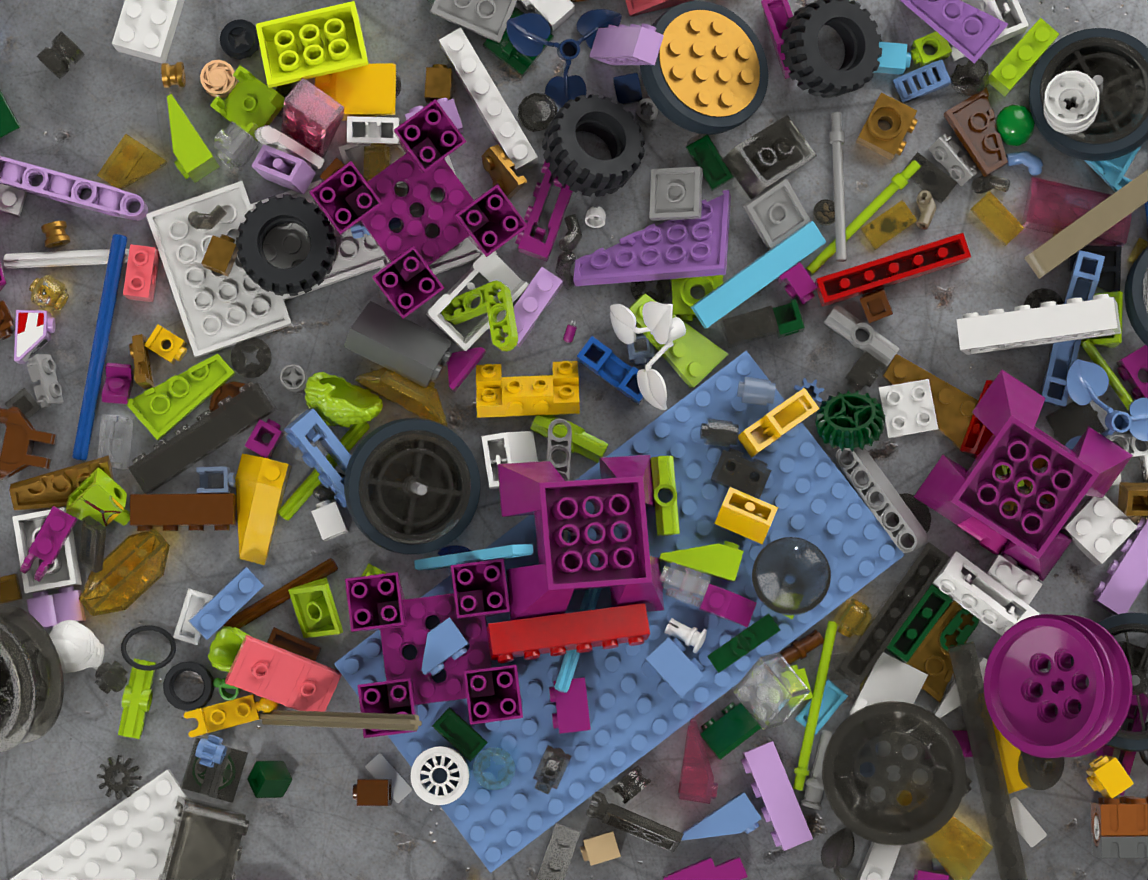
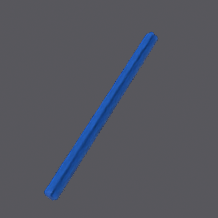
M120 234L112 236L72 455L76 460H86L89 451L127 237Z

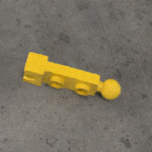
M254 694L188 711L183 715L186 719L196 718L198 720V727L188 733L189 737L193 738L260 720L259 711L267 714L271 713L272 710L278 709L279 703L263 697L256 701Z

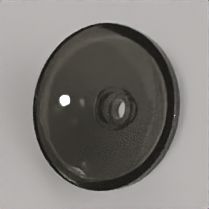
M797 537L780 538L766 545L756 557L752 569V583L760 601L769 609L784 615H800L816 608L825 598L831 582L830 566L823 552L813 543ZM787 576H793L795 582L789 584L786 582L785 578Z

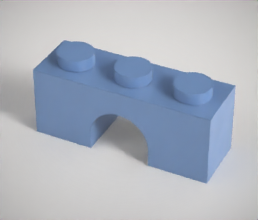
M243 567L188 622L204 639L208 640L264 585L247 567Z

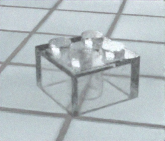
M778 652L760 657L733 689V693L762 729L767 730L782 725L810 693V690Z

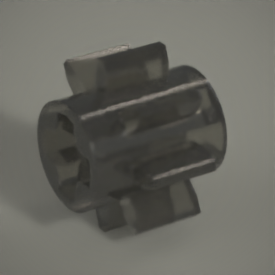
M114 661L112 665L105 662L96 670L95 677L97 680L95 683L106 694L111 690L116 693L125 687L127 683L125 675L128 672L117 661Z

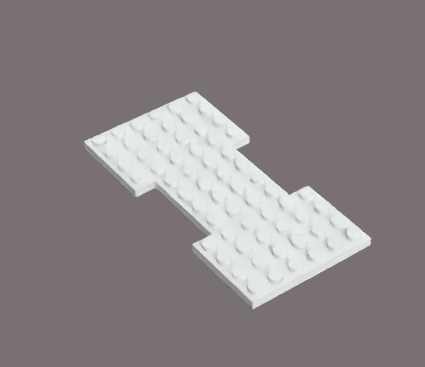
M400 142L399 144L349 143L338 147L344 164L346 165L352 161L366 182L378 174L376 171L379 168L383 171L405 154ZM448 155L444 158V160L455 173L452 162ZM322 180L310 183L304 195L290 190L278 194L276 197L282 198L283 194H291L293 198L300 196L306 198L307 202H313L319 207L309 192L321 184ZM243 181L146 214L195 358L293 325L285 300L305 294L302 291L298 292L297 296H290L289 294L280 296L275 295L274 292L263 290L247 275L238 259V255L229 277L209 270L201 264L212 236L220 238L221 234L235 239L234 244H236V237H239L240 234L238 228L240 223L244 224L246 220L245 214L249 210L253 212L256 209L255 204L258 202L250 203ZM397 182L394 186V192L396 195L403 197L407 194L408 187L404 182ZM435 187L431 190L430 197L434 202H440L444 197V193L440 188ZM267 198L261 201L262 203H265L269 201V199ZM419 203L411 204L409 208L410 214L416 218L420 217L423 214L422 205ZM401 220V226L399 228L392 229V232L398 233L401 231L403 227ZM330 222L337 241L335 249L337 253L336 260L332 262L330 274L326 273L323 277L324 281L319 286L318 284L312 286L311 291L377 268H382L389 260L370 235L364 234V237L355 239L350 228L340 235ZM284 223L274 227L267 234L263 242V252L266 259L273 266L282 269L292 268L300 264L308 256L311 248L309 234L303 227L295 223ZM433 223L428 224L425 227L426 236L435 238L438 235V227ZM466 238L430 264L429 267L436 275L476 261L483 253Z

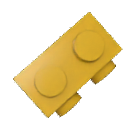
M730 487L714 524L763 544L778 507Z
M1100 755L1089 763L1091 767L1086 770L1089 775L1086 780L1094 791L1100 792L1106 798L1113 799L1134 784L1116 757Z

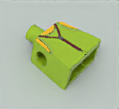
M99 467L68 496L66 513L88 524H91L92 521L101 529H104L113 520L122 526H125L130 521V512L125 509L126 491Z

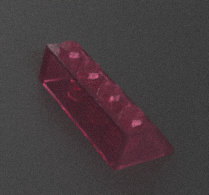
M1032 177L1021 227L1058 234L1112 194ZM1132 213L1091 242L1106 246L1123 247L1127 243Z

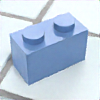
M668 637L645 660L682 697L704 677L701 672L704 667L694 657L689 660L683 653L686 648L677 638L671 640Z

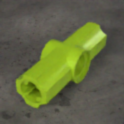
M536 415L530 429L548 438L550 423L559 418L553 415ZM567 421L572 430L571 453L576 452L598 463L599 458H603L609 444L586 433V430ZM557 425L552 433L556 438H563L568 430L563 425Z
M673 456L651 457L657 536L680 534ZM662 489H668L672 493V500L667 503L661 502L658 499V492Z
M134 658L133 660L134 662L141 665L157 664L156 662ZM132 667L129 684L126 685L122 697L123 712L118 735L141 739L146 712H149L152 703L153 690L151 688L155 670L144 671Z

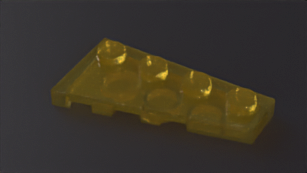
M910 782L893 803L894 807L953 880H969L993 848L992 845Z

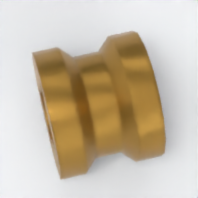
M177 62L175 65L162 63L161 74L164 88H170L172 85L185 87L186 78L183 62Z
M54 221L41 226L42 233L46 236L44 241L45 247H59L71 242L70 236L65 231L67 228L66 221Z

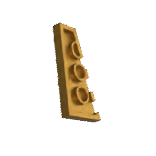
M896 354L885 371L883 378L891 385L929 379L938 430L960 449L973 416L972 411L979 400Z
M109 455L11 483L9 491L14 510L67 506L68 496L98 467L114 480Z
M955 600L951 602L906 663L928 674L921 689L939 703L967 642L966 640L958 650L953 652L943 650L938 642V637L942 630L959 610L964 609ZM970 613L968 615H961L963 619L959 626L961 630L966 624H973L970 620L972 617ZM955 631L952 635H945L944 638L947 640L945 645L947 647L957 644L954 639L958 635V631Z

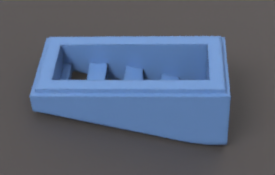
M940 59L894 79L893 83L901 103H906L949 86L951 80L943 60ZM934 70H937L941 81L937 82L933 73ZM926 73L931 83L929 86H927L923 77ZM917 77L921 87L920 90H917L913 78ZM905 81L908 82V85L912 92L909 95L907 94L903 82Z

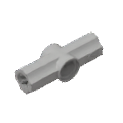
M839 305L834 307L824 321V324L850 341L854 347L863 350L885 367L889 365L900 349L874 331L869 324L861 322ZM857 330H864L868 334V340L865 342L858 341L855 337V332Z

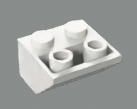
M533 431L506 432L481 436L490 490L499 489L498 464L538 462Z

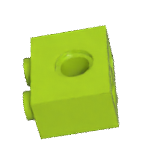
M723 275L671 279L673 314L684 322H692L693 318H697V316L691 309V306L701 299L693 298L690 294L691 289L695 287L701 288L704 291L705 297L723 284Z

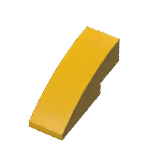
M803 388L741 432L737 438L752 458L820 408L806 389Z

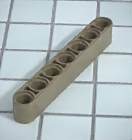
M1148 169L1024 257L1036 276L1040 279L1148 201Z

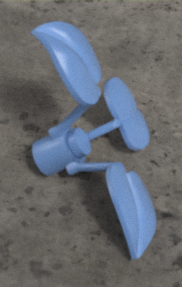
M1080 359L1074 360L1066 377L1068 395L1075 403L1083 406L1090 403L1093 399L1097 405L1107 411L1105 425L1108 429L1101 434L1106 437L1112 435L1114 431L1123 433L1129 430L1136 439L1148 441V398H1139L1131 402L1129 414L1113 410L1097 398V396L1103 395L1108 388L1109 379L1105 370L1095 363ZM1081 436L1071 438L1065 446L1072 450Z

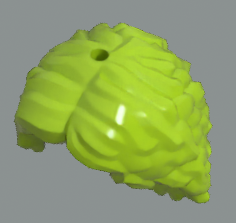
M325 372L314 373L305 384L306 388L304 391L306 395L304 398L309 409L314 408L328 426L349 428L354 424L372 421L374 417L379 415L383 407V401L378 395L372 394L369 389L352 385L344 378L336 375H329Z

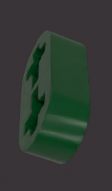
M966 609L959 610L938 637L940 647L949 652L958 650L978 626L979 618ZM970 613L972 615L970 620L973 624H966L961 630L959 628L963 622L961 615H968ZM955 631H958L959 633L954 639L957 644L947 647L945 645L947 641L944 638L945 635H952Z

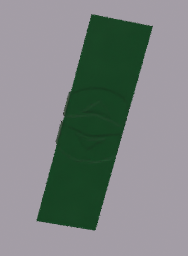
M768 613L707 657L717 672L720 673L781 630Z

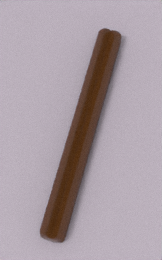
M332 558L327 559L235 614L224 624V627L242 628L291 598L289 589L325 578L337 571L338 566Z

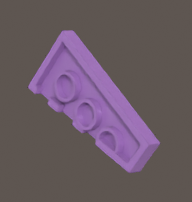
M900 0L974 64L1008 25V23L961 0Z

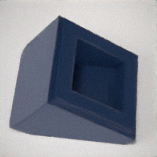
M637 72L613 77L617 103L619 102L624 105L639 102L643 99Z

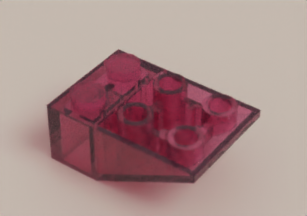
M302 78L284 99L281 132L321 158H324L343 119L344 106Z

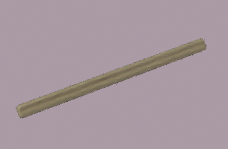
M272 710L271 713L263 712V714L259 715L263 725L417 731L418 726L422 725V721H419V716L416 714Z

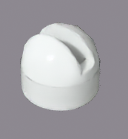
M600 206L598 208L590 207L586 212L585 223L592 228H600L605 225L606 213L604 209Z

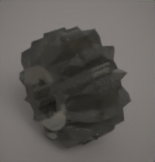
M118 755L117 761L113 757H109L107 759L109 766L105 764L100 765V769L105 774H98L97 779H104L105 782L99 785V789L108 787L105 794L107 797L113 795L115 791L116 800L122 798V793L127 798L131 797L130 788L135 791L139 789L134 780H142L141 775H134V772L138 771L140 766L136 765L131 768L133 759L128 758L124 763L123 755ZM116 771H118V773H124L125 777L122 778V784L121 781L116 782L114 779L115 777H117Z

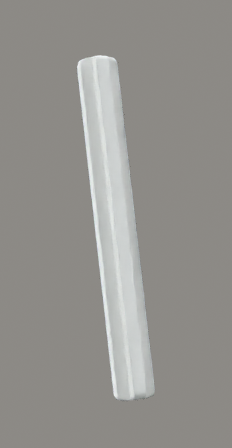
M125 248L123 263L128 262V248ZM110 249L5 254L3 262L6 269L99 265L108 263Z

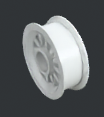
M438 746L427 749L413 763L411 769L412 787L416 794L427 803L433 805L449 804L457 800L468 786L469 768L467 762L459 752L449 747ZM436 756H442L440 765ZM448 757L451 761L445 766V759ZM430 758H432L435 767L427 762ZM455 762L458 768L450 770V766ZM423 766H427L430 772L422 770ZM443 768L447 772V780L444 783H437L434 780L433 772L435 769ZM459 771L460 777L451 776V773ZM421 774L429 775V778L421 780ZM450 780H455L459 782L457 786H455L450 782ZM431 781V784L426 789L423 783ZM446 784L453 789L452 792L448 793ZM435 785V794H432L429 791ZM440 786H442L444 795H439Z

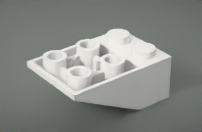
M962 0L1008 23L1007 27L989 47L1023 34L1029 26L1018 0ZM948 42L954 61L966 57Z

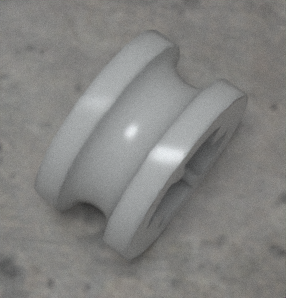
M645 98L638 102L636 105V117L641 122L651 123L657 118L658 108L651 99ZM646 105V108L648 105L652 106L651 112L653 115L649 117L648 114L643 116L642 106Z

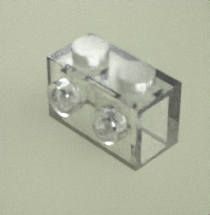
M233 121L226 130L222 129L219 131L214 139L216 143L213 145L218 152L216 156L220 158V161L231 170L233 167H236L240 171L259 147L253 136Z

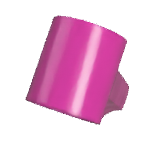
M974 516L957 525L958 528L977 539L982 547L995 555H999L1009 540Z

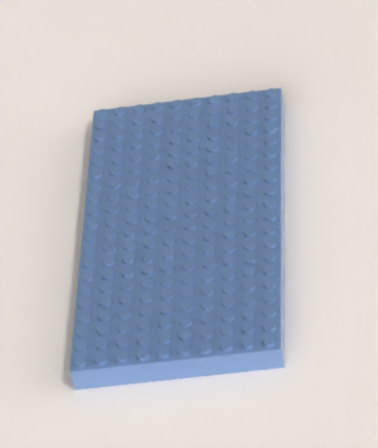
M747 351L743 352L606 456H673L680 534L657 536L655 507H646L650 556L659 558L661 553L718 543L723 545L724 541L736 543L739 545V550L744 552L735 581H727L660 560L664 610L647 612L650 629L648 639L644 640V643L641 645L629 646V643H621L613 649H603V646L592 647V650L589 652L580 653L572 679L585 677L591 730L559 734V728H553L552 713H557L556 702L551 703L549 687L554 686V681L557 680L565 654L551 656L550 653L540 654L539 658L526 660L523 656L515 657L514 661L508 663H498V660L491 661L492 668L517 665L523 718L470 725L467 699L418 705L419 721H422V725L418 726L417 732L388 735L411 767L422 752L433 747L444 746L459 752L432 727L441 715L451 707L488 742L471 762L463 756L469 768L468 786L457 800L440 806L490 873L905 556L802 422L751 458L737 436L785 400L776 388L773 404L767 403L766 406L742 403V397H737L739 381L744 382L745 377L769 380ZM598 462L576 480L601 479L600 463ZM730 487L778 507L763 544L714 524ZM662 489L658 492V499L661 502L667 503L672 500V493L668 489ZM587 501L585 504L586 511L593 514L594 506L591 502ZM535 515L527 516L485 548L533 544L532 555L504 559L505 574L506 569L539 564ZM615 526L613 533L616 538L620 539L622 531L618 526ZM589 528L587 532L588 537L595 541L596 531L593 528ZM568 531V543H569V542H570V539H571V535H570V533H569V531ZM594 554L590 556L592 566L597 567L599 564L598 557ZM452 574L422 597L454 593ZM708 584L731 591L757 603L749 626L769 613L781 630L720 673L717 672L707 656L747 629V627L699 610ZM603 587L601 589L595 610L612 607L610 587ZM576 589L573 591L565 613L579 612L586 589ZM796 593L803 595L804 598L792 620L769 608L776 598L784 594ZM510 612L486 617L487 627L489 623L510 621ZM431 616L427 619L426 625L429 630H433L441 622L438 616ZM671 618L690 628L696 627L700 633L704 629L707 630L705 641L697 653H693V646L687 647L685 642L679 640L686 648L683 653L689 660L694 657L704 667L701 671L704 677L682 697L645 660L668 637L671 640L675 639V637L665 634V629L670 624ZM377 630L334 663L358 697L357 685L386 681L380 630ZM470 643L465 647L467 651L470 648ZM408 645L404 649V656L407 660H413L417 656V648L414 645ZM442 669L433 676L435 682L442 683L446 680L447 673L445 669ZM436 756L440 765L442 756ZM446 757L444 765L446 766L451 759ZM430 758L427 762L435 767L432 758ZM455 762L450 766V770L458 768ZM424 765L422 770L430 772V769ZM443 768L435 769L433 772L434 780L437 783H444L447 780V772ZM459 771L451 773V776L460 777ZM421 774V780L429 778V775ZM450 780L452 784L457 786L459 781ZM431 781L424 783V785L428 787ZM446 784L448 793L452 792L453 789ZM435 785L430 790L432 794H435ZM440 786L439 795H444L442 786Z

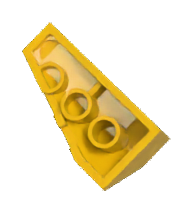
M242 453L235 477L240 559L265 565L279 516L278 511L281 508L292 466L289 464Z

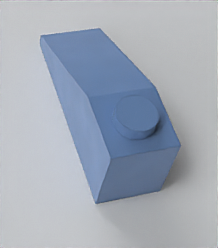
M741 792L680 833L679 837L683 841L739 834L743 831L748 834L760 826L758 821L762 818L746 794Z

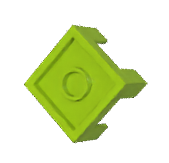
M239 65L233 74L239 82L224 101L217 96L210 104V107L251 138L258 141L254 137L255 130L259 127L270 125L287 100L276 90L268 88L267 85Z

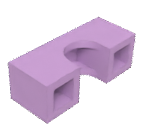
M543 267L540 268L513 307L518 332L516 346L519 348L534 328L543 310L551 304L563 286L561 279Z

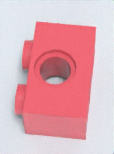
M130 244L123 295L127 299L146 302L154 301L160 254L156 247Z

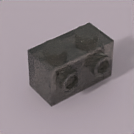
M730 448L729 451L723 450L710 481L726 488L732 487L759 499L772 471L767 469L768 464L755 458L752 462L744 459V454L733 448Z

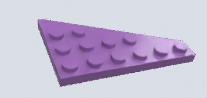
M724 190L722 191L723 195L708 202L706 199L702 200L701 219L668 220L657 226L653 223L644 230L636 231L619 239L620 243L606 250L602 247L590 255L576 259L573 278L575 286L726 275L731 206L730 191Z

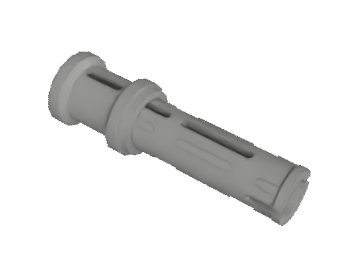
M821 730L810 778L807 777L804 783L807 786L803 801L799 803L801 806L819 811L822 810L820 804L823 792L828 787L825 780L837 737L836 733Z

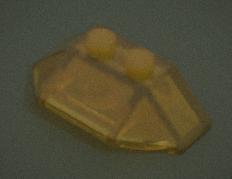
M385 367L356 376L355 381L357 384L423 419L432 420L449 427L439 392L434 388V382L431 381L427 388Z
M156 528L128 536L102 560V564L99 563L91 570L85 583L84 591L79 596L80 602L92 616L126 610L164 575L170 545Z

